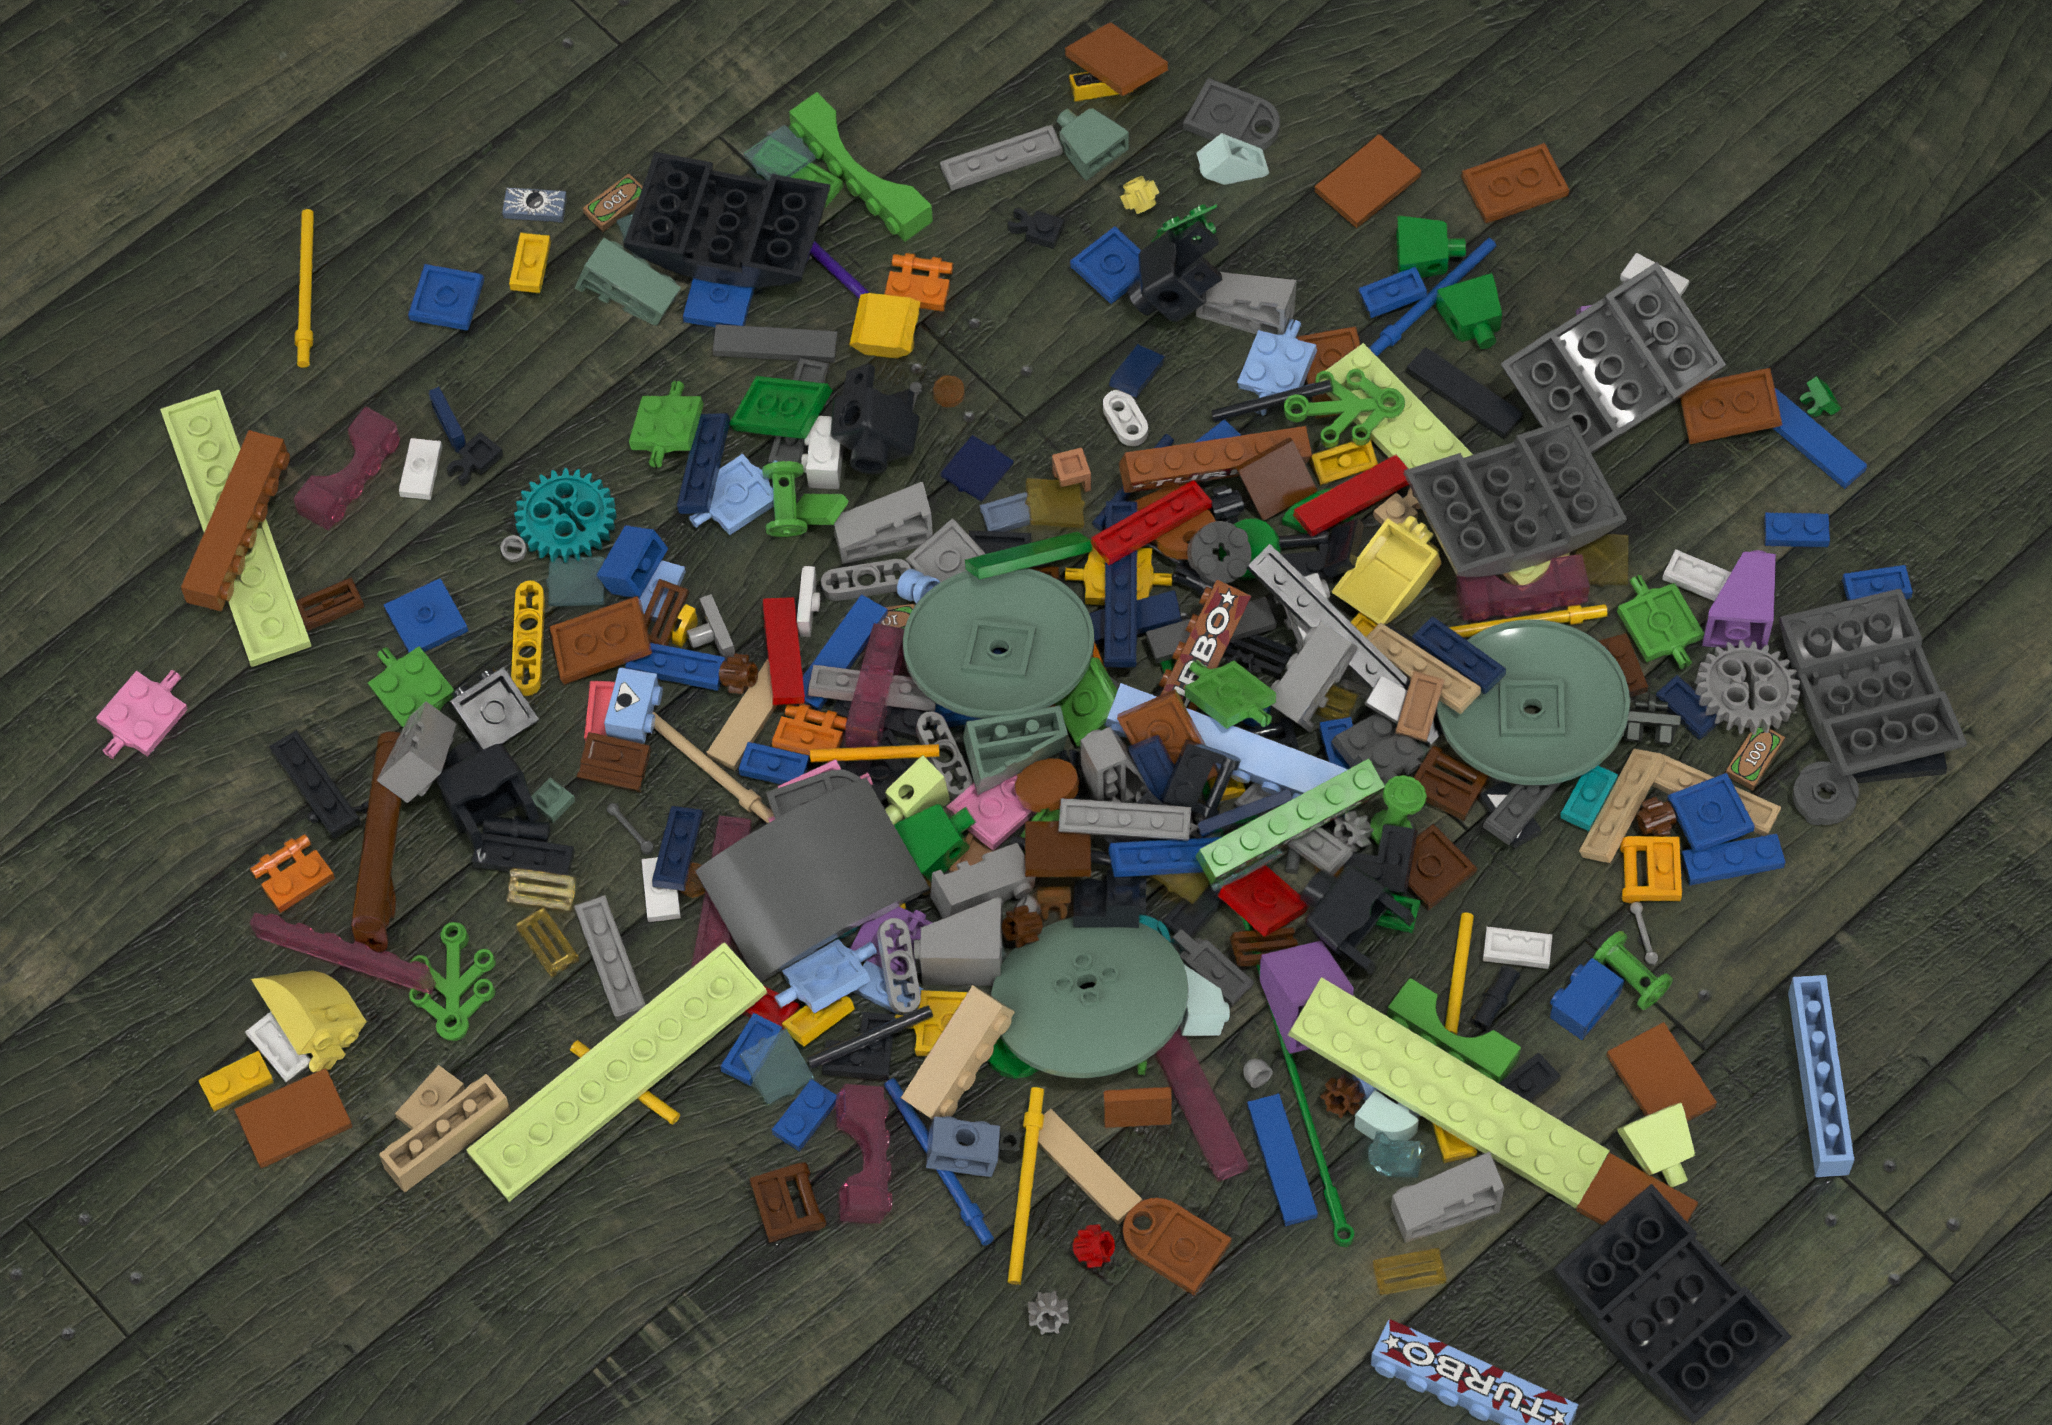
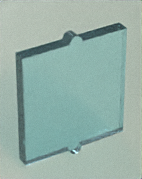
M785 125L743 153L744 157L756 168V173L762 174L768 181H770L771 174L791 177L815 160V155L803 144V139L797 138Z
M580 557L578 562L575 558H569L567 563H564L563 558H557L554 562H551V558H549V578L546 579V584L549 587V607L604 605V585L596 575L605 558Z
M1278 849L1211 886L1216 891L1247 876L1283 855L1281 849Z
M787 1029L768 1039L761 1038L759 1044L739 1054L767 1105L787 1094L792 1096L795 1094L796 1089L807 1084L811 1079H815Z

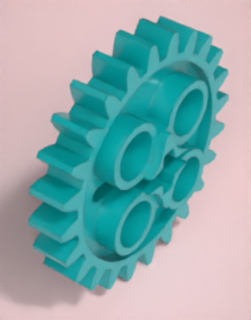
M564 468L562 476H558L554 470H551L550 479L541 474L539 475L541 482L539 485L529 482L531 492L522 490L523 501L516 502L518 511L514 512L515 520L518 522L516 523L517 532L521 533L520 537L525 543H528L530 552L538 549L539 558L541 559L547 553L550 554L551 562H554L558 556H562L564 563H567L570 555H573L578 562L582 552L591 557V547L594 546L601 550L602 543L600 539L610 540L608 530H615L614 519H617V515L614 509V498H610L609 488H603L601 479L593 482L592 473H588L582 478L580 469H577L573 476L569 475L567 468ZM567 494L571 495V496L568 497V498H560V497H562L563 495H567ZM585 513H593L591 516L588 517L582 516ZM543 514L549 515L546 518H538ZM563 533H571L565 537L560 536Z

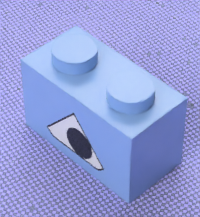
M619 667L604 722L607 736L645 744L647 733H652L655 725L654 706H659L662 699L663 688L658 685L657 674Z

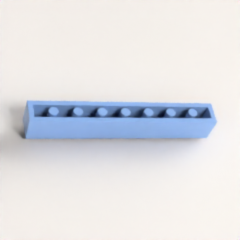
M1121 683L1105 726L1110 727L1118 736L1127 738L1117 719L1118 714L1156 698V696ZM1186 708L1206 746L1235 755L1241 760L1238 769L1233 770L1231 778L1242 783L1255 782L1262 785L1261 789L1270 794L1287 789L1290 790L1294 799L1348 770L1238 727L1231 726L1226 729L1212 717ZM1216 763L1218 769H1220L1222 765Z

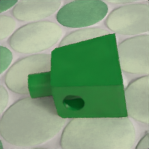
M1407 216L1397 217L1398 273L1416 267L1421 278L1444 275L1447 273L1448 257H1465V238L1448 239L1446 222Z
M1492 273L1437 289L1436 308L1459 341L1465 342L1476 339L1481 349L1490 348L1496 343L1494 333L1501 329L1502 311Z
M936 804L896 823L894 826L920 872L932 883L933 872L942 870L943 873L946 872L969 850L970 846L962 832L977 822L967 807L951 816L941 804Z

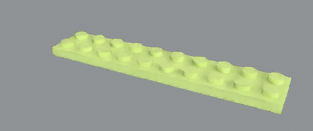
M1364 343L1325 370L1332 373L1337 382L1360 399L1371 397L1361 389L1352 390L1347 386V373L1352 369L1362 370L1365 377L1382 390L1394 388L1404 396V411L1395 418H1384L1371 432L1370 439L1389 458L1397 455L1408 469L1461 453L1463 458L1473 455ZM1356 376L1350 379L1352 382L1356 383L1361 381V379ZM1330 392L1326 393L1333 401L1339 400ZM1386 402L1384 406L1394 407L1395 404L1392 402ZM1373 411L1361 412L1354 419V422L1357 425L1363 424ZM1570 552L1528 568L1503 573V575L1522 594L1568 560Z
M220 390L160 409L203 532L207 528L240 451V446ZM266 518L257 527L255 544L251 549L248 548L245 555L244 570L241 575L237 574L233 583L234 592L231 600L228 601L251 667L312 647Z
M724 942L466 1150L467 1153L510 1202L767 994L766 988Z
M1322 977L1288 1033V1036L1484 1154L1490 1152L1492 1159L1575 1209L1609 1152L1605 1147Z

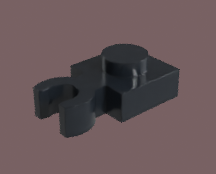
M1015 208L1013 211L1014 218L1021 220V222L1014 223L1009 221L1008 231L1013 234L1025 232L1026 241L1055 249L1065 226V219L1037 210L1034 217L1028 216L1025 210Z
M479 432L458 451L461 460L452 461L447 466V472L451 477L456 472L462 471L463 473L458 477V481L461 486H464L471 480V473L477 471L482 475L503 456L502 449L482 432Z

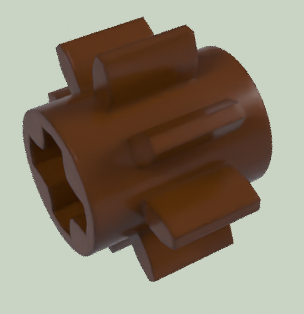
M734 654V657L728 656L727 661L722 662L719 669V679L724 686H729V693L743 694V691H747L749 687L755 686L758 680V668L754 662H748L749 655Z
M1657 797L1643 801V807L1640 808L1641 811L1636 813V819L1644 835H1654L1655 837L1670 835L1669 829H1672L1671 825L1676 824V816L1668 801L1662 803L1661 800L1658 801Z
M1024 905L1006 912L1007 917L1002 922V932L1007 941L1016 940V947L1019 948L1026 943L1039 940L1037 935L1041 934L1043 924L1037 911L1029 912L1028 905Z
M1343 1074L1338 1081L1331 1077L1325 1084L1327 1090L1320 1096V1098L1325 1100L1326 1111L1338 1114L1339 1118H1342L1347 1111L1354 1115L1360 1108L1358 1103L1365 1097V1094L1360 1092L1359 1081L1347 1078L1346 1074Z

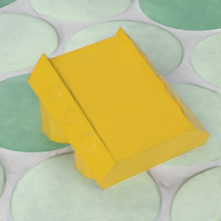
M860 294L849 345L865 355L898 359L910 354L914 348L913 335L919 318L920 301L907 297L883 294Z

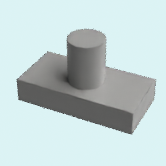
M712 594L700 598L701 610L706 624L687 630V636L692 648L714 641L720 656L725 657L727 661L728 656L734 657V645Z

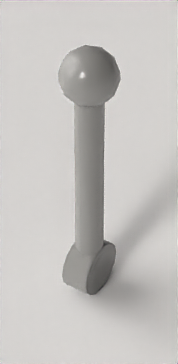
M1634 902L1631 904L1630 910L1636 916L1646 950L1644 960L1647 965L1653 966L1658 961V955L1651 948L1641 913L1643 906L1639 902Z

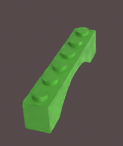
M817 92L789 111L791 124L789 129L797 140L802 139L808 145L812 155L817 159L821 158L827 164L831 174L837 178L840 177L846 183L851 194L855 197L859 196L865 202L871 214L874 216L878 215L893 235L898 234L906 242L933 222L932 205L913 186L896 184L881 179L866 171L855 162L846 151L839 137L836 110Z

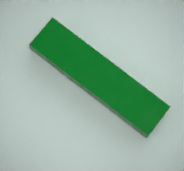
M1077 531L965 559V568L981 580L1089 553L1092 551V544L1090 539Z

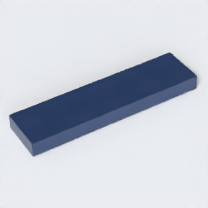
M728 413L701 414L677 503L679 514L710 512L729 429L730 418Z

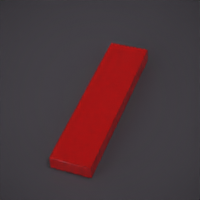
M1394 455L1294 509L1293 516L1307 533L1313 537L1409 485L1403 474L1404 470H1407L1408 467L1397 455Z
M1192 480L1091 537V544L1105 562L1111 565L1210 509L1212 501L1196 481Z
M794 597L764 598L762 607L772 705L804 704L805 694Z

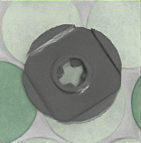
M1215 521L1203 526L1193 535L1188 544L1187 556L1191 568H1195L1196 572L1200 575L1199 578L1204 582L1214 585L1216 580L1229 584L1246 573V567L1251 561V547L1248 542V535L1243 529L1237 528L1228 522ZM1218 546L1223 547V550L1226 551V556L1223 557L1222 561H1218V556L1212 552Z
M1821 761L1806 766L1800 772L1795 781L1792 798L1796 809L1805 817L1809 824L1833 825L1844 821L1853 814L1859 795V788L1852 774L1842 776L1833 763ZM1825 787L1826 791H1832L1834 794L1830 796V799H1824L1818 795L1820 788Z

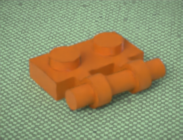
M906 253L905 256L893 254L892 266L903 267L902 273L889 272L884 295L912 298L920 301L919 308L944 312L950 281L948 279H941L940 273L952 275L954 263L942 261V258L932 257V260L917 258L915 254ZM916 269L930 271L929 277L914 275L913 271Z
M787 704L785 716L793 717L794 719L781 716L772 739V747L809 755V758L810 749L839 748L843 739V731L835 730V728L846 731L849 725V718L837 716L838 712L830 710L827 713L813 710L810 705L800 704L799 706ZM809 721V722L821 724V726L815 725V724H811V723H807V722Z
M306 834L296 840L291 838L286 841L283 848L270 856L268 854L259 858L260 862L250 868L256 879L268 873L270 879L261 885L280 913L335 879L333 872L317 850L307 856H304L302 850L312 845ZM292 857L296 863L280 872L277 866Z

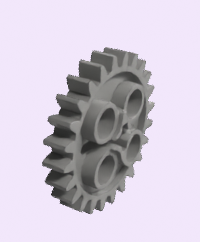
M1743 640L1739 641L1738 648H1734L1730 642H1727L1725 651L1717 646L1714 655L1708 653L1705 662H1701L1695 680L1697 684L1695 694L1701 696L1699 705H1708L1706 715H1717L1716 724L1723 720L1726 721V730H1730L1734 725L1738 726L1739 734L1744 732L1745 727L1750 728L1753 735H1756L1758 727H1761L1765 733L1769 732L1771 725L1778 729L1782 720L1789 721L1791 712H1795L1800 696V691H1798L1800 680L1794 679L1797 671L1796 669L1787 670L1790 661H1779V651L1772 655L1769 654L1768 645H1765L1762 650L1757 649L1755 641L1752 642L1750 648L1745 646ZM1743 665H1745L1746 668H1747V676H1746V670L1744 669V666H1743Z

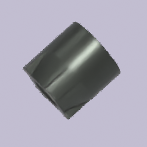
M1001 1131L998 1157L1005 1163L1012 1164L1018 1162L1022 1158L1024 1150L1021 1133ZM1007 1142L1016 1143L1013 1147L1004 1145Z

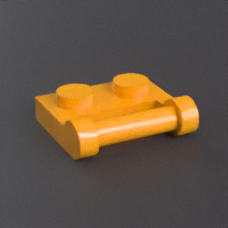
M1623 837L1620 844V851L1624 854L1625 888L1622 889V901L1625 903L1681 901L1679 837ZM1638 851H1646L1647 886H1638L1636 853Z

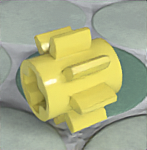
M1139 176L1123 185L1125 192L1120 198L1126 209L1130 208L1131 210L1134 208L1136 213H1141L1156 205L1154 198L1160 192L1154 180L1145 181L1143 176Z

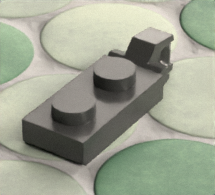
M1182 929L1172 937L1171 944L1178 952L1183 964L1219 987L1222 991L1224 1002L1229 1004V1008H1232L1252 988L1254 982L1207 939L1203 941L1197 937L1193 940Z

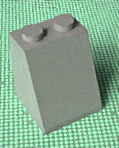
M992 899L921 927V940H914V959H916V973L922 974L923 985L993 986L995 978L1001 976L1003 939L1001 899Z

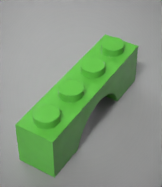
M1409 978L1388 1006L1387 1017L1493 1081L1500 1083L1505 1079L1519 1061L1521 1047L1495 1030L1473 1038L1461 1037L1451 1033L1441 1024L1437 1016V994Z

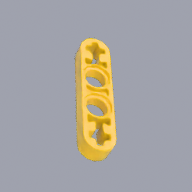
M531 580L521 583L515 592L511 678L523 696L537 693L542 683L545 596L542 586L536 581ZM529 592H534L535 595L532 598L533 609L528 608L526 601ZM532 618L538 623L532 630H524L520 627L522 621ZM525 646H532L536 649V653L530 658L521 657L519 652ZM524 668H529L531 679L528 681V684L524 685L522 684L525 675Z

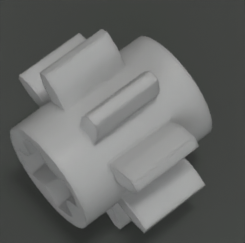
M1351 811L1345 813V817L1334 820L1337 825L1331 835L1351 848L1352 852L1360 851V847L1371 844L1368 838L1374 829L1371 828L1367 821V815L1357 818L1356 812Z
M1056 1291L1043 1294L1038 1292L1036 1301L1028 1302V1312L1030 1313L1028 1316L1029 1325H1037L1041 1334L1045 1332L1059 1333L1061 1324L1069 1323L1068 1312H1066L1068 1310L1067 1299L1059 1300L1056 1296Z

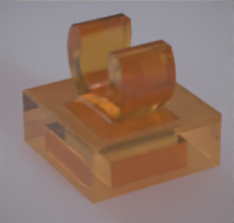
M1039 887L1038 904H1044L1042 908L1044 919H1048V910L1051 906H1058L1061 909V918H1065L1067 915L1065 903H1071L1070 887Z

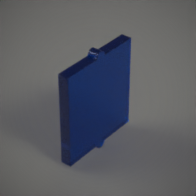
M972 435L943 469L940 476L957 486L959 492L965 491L982 502L1014 464V460L997 451L995 445L989 446Z

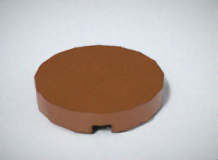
M1048 758L1036 761L1027 766L1017 777L1015 791L1018 801L1024 808L1033 812H1042L1041 809L1047 808L1050 811L1060 809L1061 798L1073 799L1077 795L1079 777L1072 764L1062 759Z

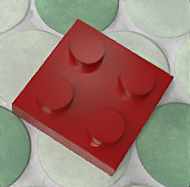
M1264 863L1223 886L1218 895L1264 937L1305 914L1309 907L1301 900V895Z

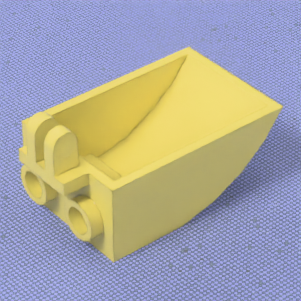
M1413 516L1407 517L1403 524H1396L1387 518L1357 557L1355 568L1348 570L1332 590V593L1377 624L1380 622L1384 625L1388 624L1409 606L1442 564L1438 548L1429 542L1434 536L1433 533L1422 522L1418 524L1417 519Z
M312 970L251 979L297 1054L311 1053L313 1055L309 1062V1068L312 1072H318L325 1068L330 1070L337 1060L343 1059L345 1053L342 1048L349 1047L358 1038V1033L367 1022L348 991L337 980L325 973Z

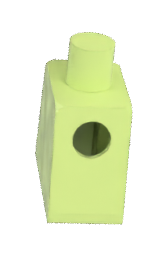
M921 756L885 792L889 804L885 811L893 825L936 804L945 806L950 802L944 776L924 756Z
M1682 1103L1673 1104L1617 1129L1643 1172L1651 1175L1662 1171L1670 1187L1688 1181L1680 1162L1695 1156Z

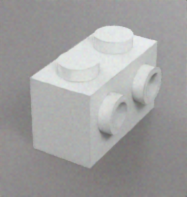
M818 416L806 439H804V445L809 447L808 454H802L801 464L804 467V473H807L808 488L839 489L844 446L831 437L832 416Z

